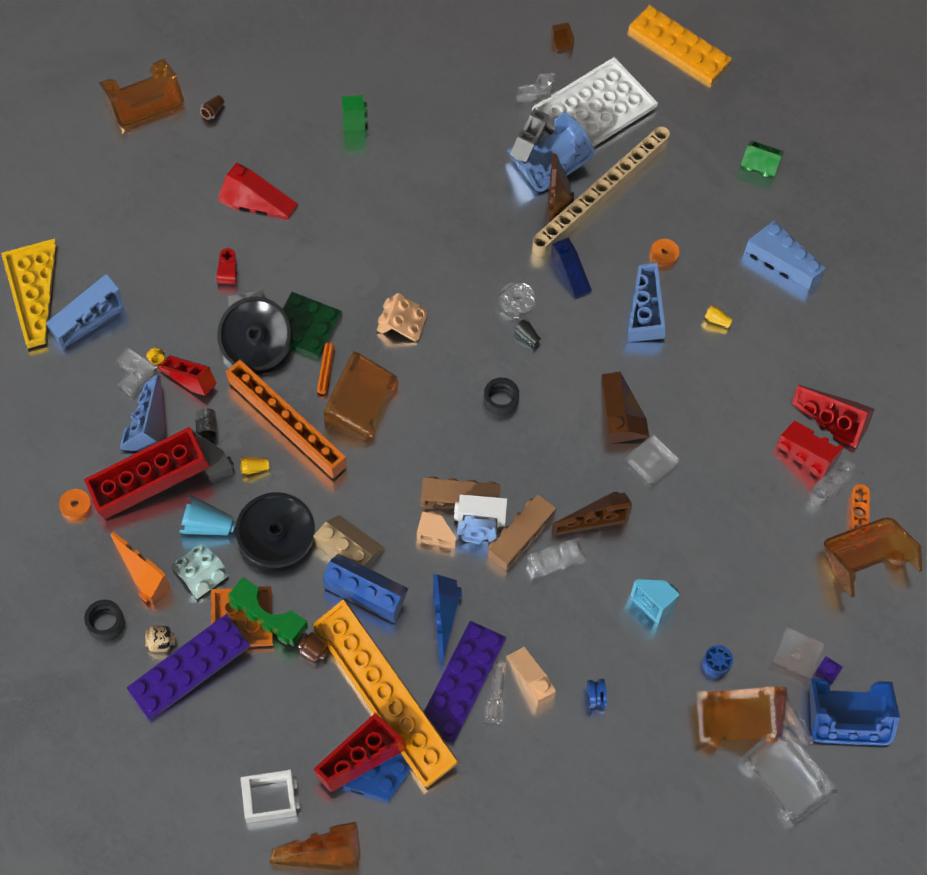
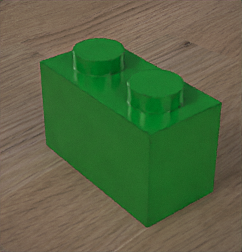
M363 95L341 96L344 132L365 130V123H368L367 102H363Z

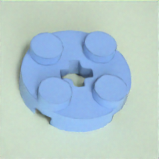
M466 516L465 520L461 521L457 526V535H461V539L469 543L481 544L486 539H489L488 542H491L496 538V522L492 519L483 520L477 519L475 516Z

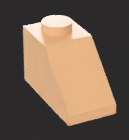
M432 511L422 512L417 530V540L455 549L456 537L443 517Z

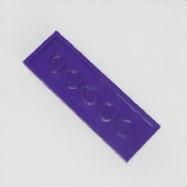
M225 614L126 688L146 717L151 721L251 646L229 616Z
M471 620L424 710L444 741L453 745L506 641L505 636Z

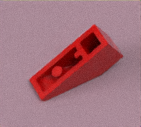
M171 355L158 366V369L197 394L205 396L217 384L209 366Z

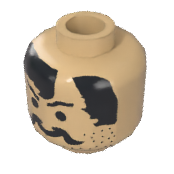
M151 626L149 630H146L145 647H148L150 652H168L170 645L174 646L175 633H171L170 627Z

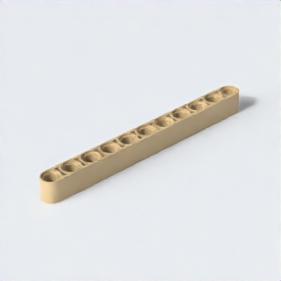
M665 127L656 128L538 232L533 238L532 253L537 257H543L658 156L668 146L669 130Z

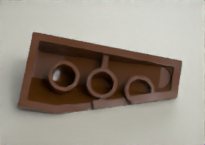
M557 154L552 155L548 191V224L574 201V192H571V184Z
M612 492L553 523L552 535L627 522L631 513L632 503L625 492Z

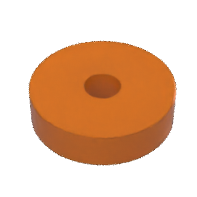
M659 239L651 246L650 258L653 263H658L660 267H670L678 260L679 247L670 239Z
M81 489L68 490L59 500V508L62 515L73 521L85 518L92 507L89 495Z

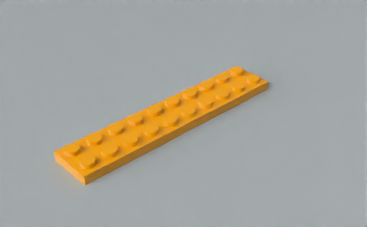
M346 600L339 602L312 624L318 634L327 640V647L372 712L379 715L404 740L406 750L401 752V754L425 788H428L460 763Z

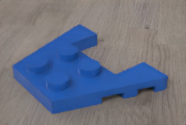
M399 753L341 787L389 802L411 773L412 768L403 755Z

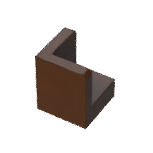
M569 22L553 25L551 38L556 51L562 52L573 49L574 35Z

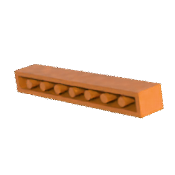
M241 360L237 361L226 371L228 382L332 479L347 467L346 456Z

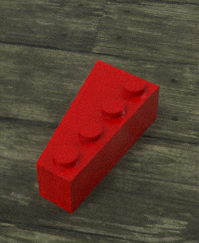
M374 713L313 770L317 779L330 792H333L405 751L406 746L404 740L379 715Z

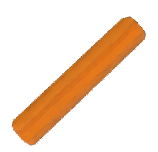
M326 343L324 347L317 387L318 394L326 395L328 392L335 351L333 343Z

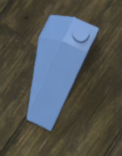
M158 374L145 382L137 400L140 405L130 416L133 419L130 427H126L123 432L120 449L141 451L164 440L165 421L161 376Z

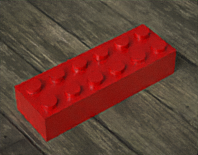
M188 427L85 478L84 481L97 512L104 519H107L211 466L197 435Z

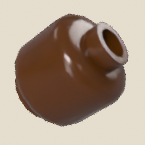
M311 632L309 635L305 633L297 646L300 648L299 654L311 662H316L319 658L323 660L329 651L326 648L327 640L315 632Z

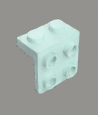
M204 544L194 547L171 565L173 571L186 582L196 599L229 576L221 560Z

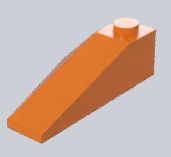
M113 531L111 537L140 592L138 595L146 603L149 601L154 605L171 589L166 574L148 558L145 560L137 549L134 552L131 551L132 547L129 543Z

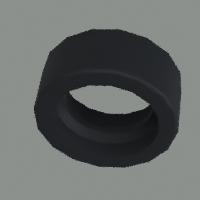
M499 377L492 379L484 389L483 402L485 407L496 415L512 413L519 404L518 386L508 378ZM498 388H504L512 393L513 398L508 404H496L490 398L491 392Z
M103 599L92 603L84 615V622L88 632L99 640H109L119 635L125 622L122 610L118 604L111 600ZM105 609L113 611L116 615V622L111 628L98 630L94 627L92 620L96 613Z

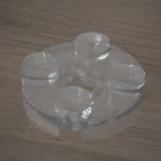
M511 282L500 290L498 304L505 314L513 319H519L528 315L535 306V293L525 283L514 284L515 282ZM513 297H520V302H514Z

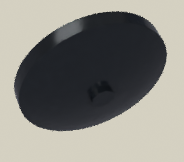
M247 297L232 304L223 314L217 331L218 344L222 354L232 365L241 360L253 372L265 371L276 366L289 351L292 342V325L286 312L272 300L263 297Z
M271 492L252 499L244 506L237 518L235 533L240 550L250 561L267 568H281L294 564L306 555L314 541L315 524L311 511L300 499L287 493Z

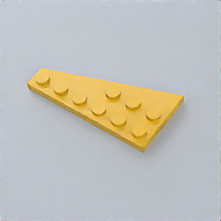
M55 238L1 253L27 349L46 344L48 328L46 322L49 319L56 252Z

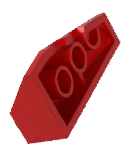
M237 162L227 173L218 196V200L233 208L239 209L242 207L250 209L252 212L257 210L266 212L268 215L289 218L298 207V203L251 169Z
M802 385L797 386L792 401L806 415L816 420L823 429H827L833 434L835 439L855 448L868 429L875 410L858 402Z

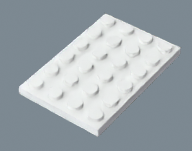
M613 57L532 107V111L535 108L550 115L545 126L552 134L556 132L554 120L566 111L585 129L594 147L655 109L658 102Z

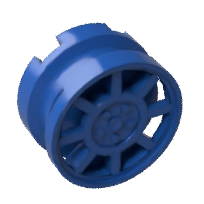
M722 645L710 647L703 659L704 670L713 677L726 675L733 664L731 651Z
M598 679V681L587 680V696L590 709L596 708V706L601 708L607 707V692L604 679Z

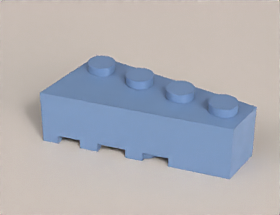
M772 221L750 238L746 245V253L757 256L761 262H767L776 271L784 272L789 275L788 278L807 289H810L822 279L826 269L775 221Z
M658 263L639 265L628 328V342L666 338Z

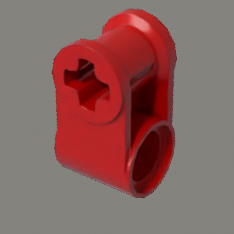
M225 248L219 254L217 284L236 285V253L231 248Z

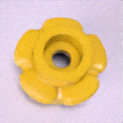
M152 348L148 351L146 357L151 364L158 365L164 361L165 352L163 349L160 350V348Z

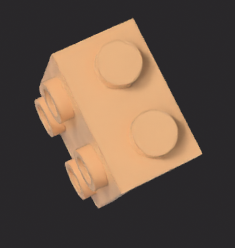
M400 293L387 298L383 304L384 311L378 319L377 331L383 334L393 329L413 341L419 340L428 314L427 309Z

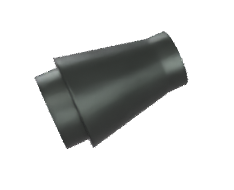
M525 319L521 320L514 328L516 335L529 342L533 347L541 340L531 323Z

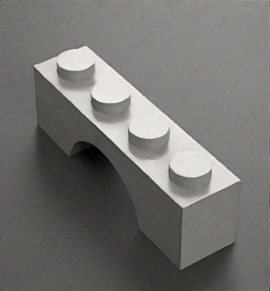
M534 108L524 129L518 135L510 155L519 161L527 162L550 115Z

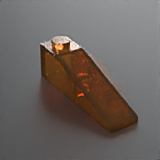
M351 822L329 828L330 832L318 836L316 832L311 834V837L305 841L294 840L272 848L269 859L270 864L337 871L343 869L351 870L358 867L361 854L357 823Z

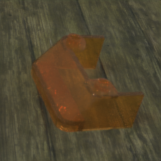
M881 518L824 541V550L835 579L851 598L855 596L854 581L856 574L854 571L888 559L895 565L910 562L918 572L922 571L921 545L893 518Z

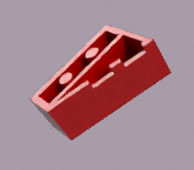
M794 420L780 435L777 444L783 451L794 456L797 462L808 467L814 475L823 479L837 463L844 447L841 445L836 447L830 444L829 439L825 436L822 439L813 434L814 431Z

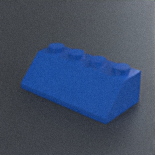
M339 553L329 561L323 576L325 589L392 623L396 622L409 589Z

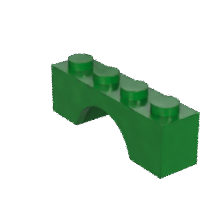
M242 577L228 594L229 605L236 611L241 610L246 613L245 616L250 621H257L262 624L261 627L270 634L272 632L275 633L282 643L286 645L289 643L294 647L308 629L307 621L292 610L279 615L265 612L258 604L260 597L259 587Z

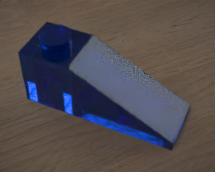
M568 237L553 243L551 256L574 297L577 298L592 292L578 253L570 238Z

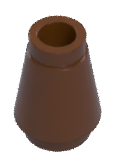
M217 95L202 104L200 108L201 115L208 120L214 118L225 103L224 99Z

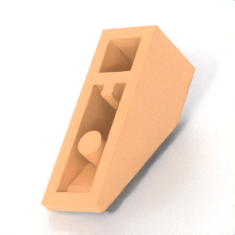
M525 647L507 655V659L536 708L555 698L556 690Z

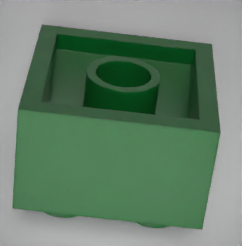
M751 140L747 145L741 165L747 171L754 172V170L761 172V175L770 178L771 175H776L785 151Z

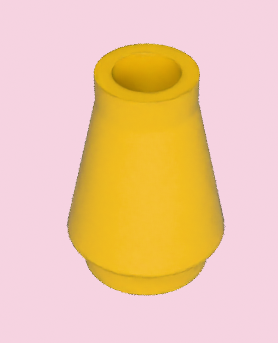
M712 304L704 318L708 319V322L726 328L733 321V318L728 316L722 309Z
M249 456L241 458V473L250 475L269 470L268 458L263 459Z

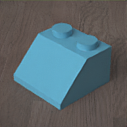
M637 579L634 582L630 596L659 624L675 609L680 594L673 584H669L665 580Z

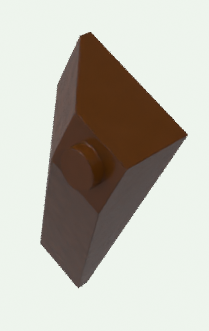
M622 373L602 374L611 442L618 443L649 438L647 418Z

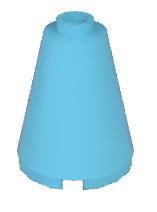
M189 495L188 499H192L191 504L187 503L181 524L185 528L184 530L180 529L179 533L227 536L229 532L233 533L236 522L232 520L233 516L195 496Z

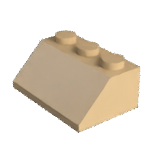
M340 515L327 520L313 536L314 544L332 558L339 553L367 568H370L385 550L382 545Z

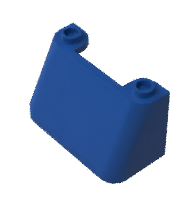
M811 678L809 684L811 733L814 741L819 743L880 746L889 745L894 741L900 715L892 682L878 681L870 687L869 692L830 691V684L827 680Z

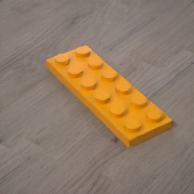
M651 5L629 25V31L709 83H712L732 61L730 56Z

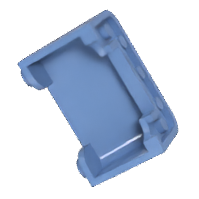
M566 111L554 120L556 132L535 145L527 162L519 161L510 155L513 147L507 150L511 159L536 191L542 192L549 188L553 154H557L566 176L591 160L594 156L595 151L585 129Z

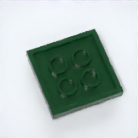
M291 292L283 307L292 325L290 348L319 359L325 344L328 343L342 316V311Z

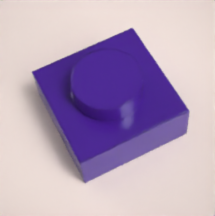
M825 656L814 674L821 679L827 680L832 685L843 666Z

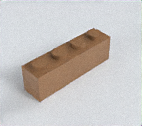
M437 477L423 478L421 507L455 510V501H459L460 495L500 498L501 484L495 482L480 483L475 480L458 481L454 478L447 480Z
M539 495L534 499H529L523 512H518L512 520L513 523L501 531L500 538L490 543L488 546V558L507 571L555 517L556 508Z

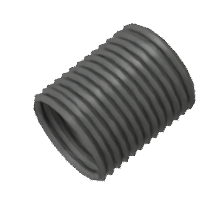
M210 408L197 410L195 412L196 433L205 439L215 437L217 435L216 412Z

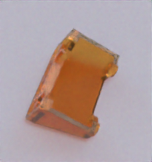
M165 58L152 64L150 69L152 77L120 88L113 79L99 82L111 111L121 127L133 126L178 109L183 105L184 97L177 75Z
M353 351L324 410L325 428L367 444L369 438H373L375 435L376 427H374V421L387 394L396 391L399 381L397 376L363 354Z
M770 686L758 689L697 692L700 742H708V746L721 745L720 741L765 739V743L778 742V738H782L788 696L787 687Z

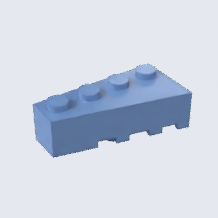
M105 274L46 322L49 332L61 347L65 346L122 310L124 305L119 288Z

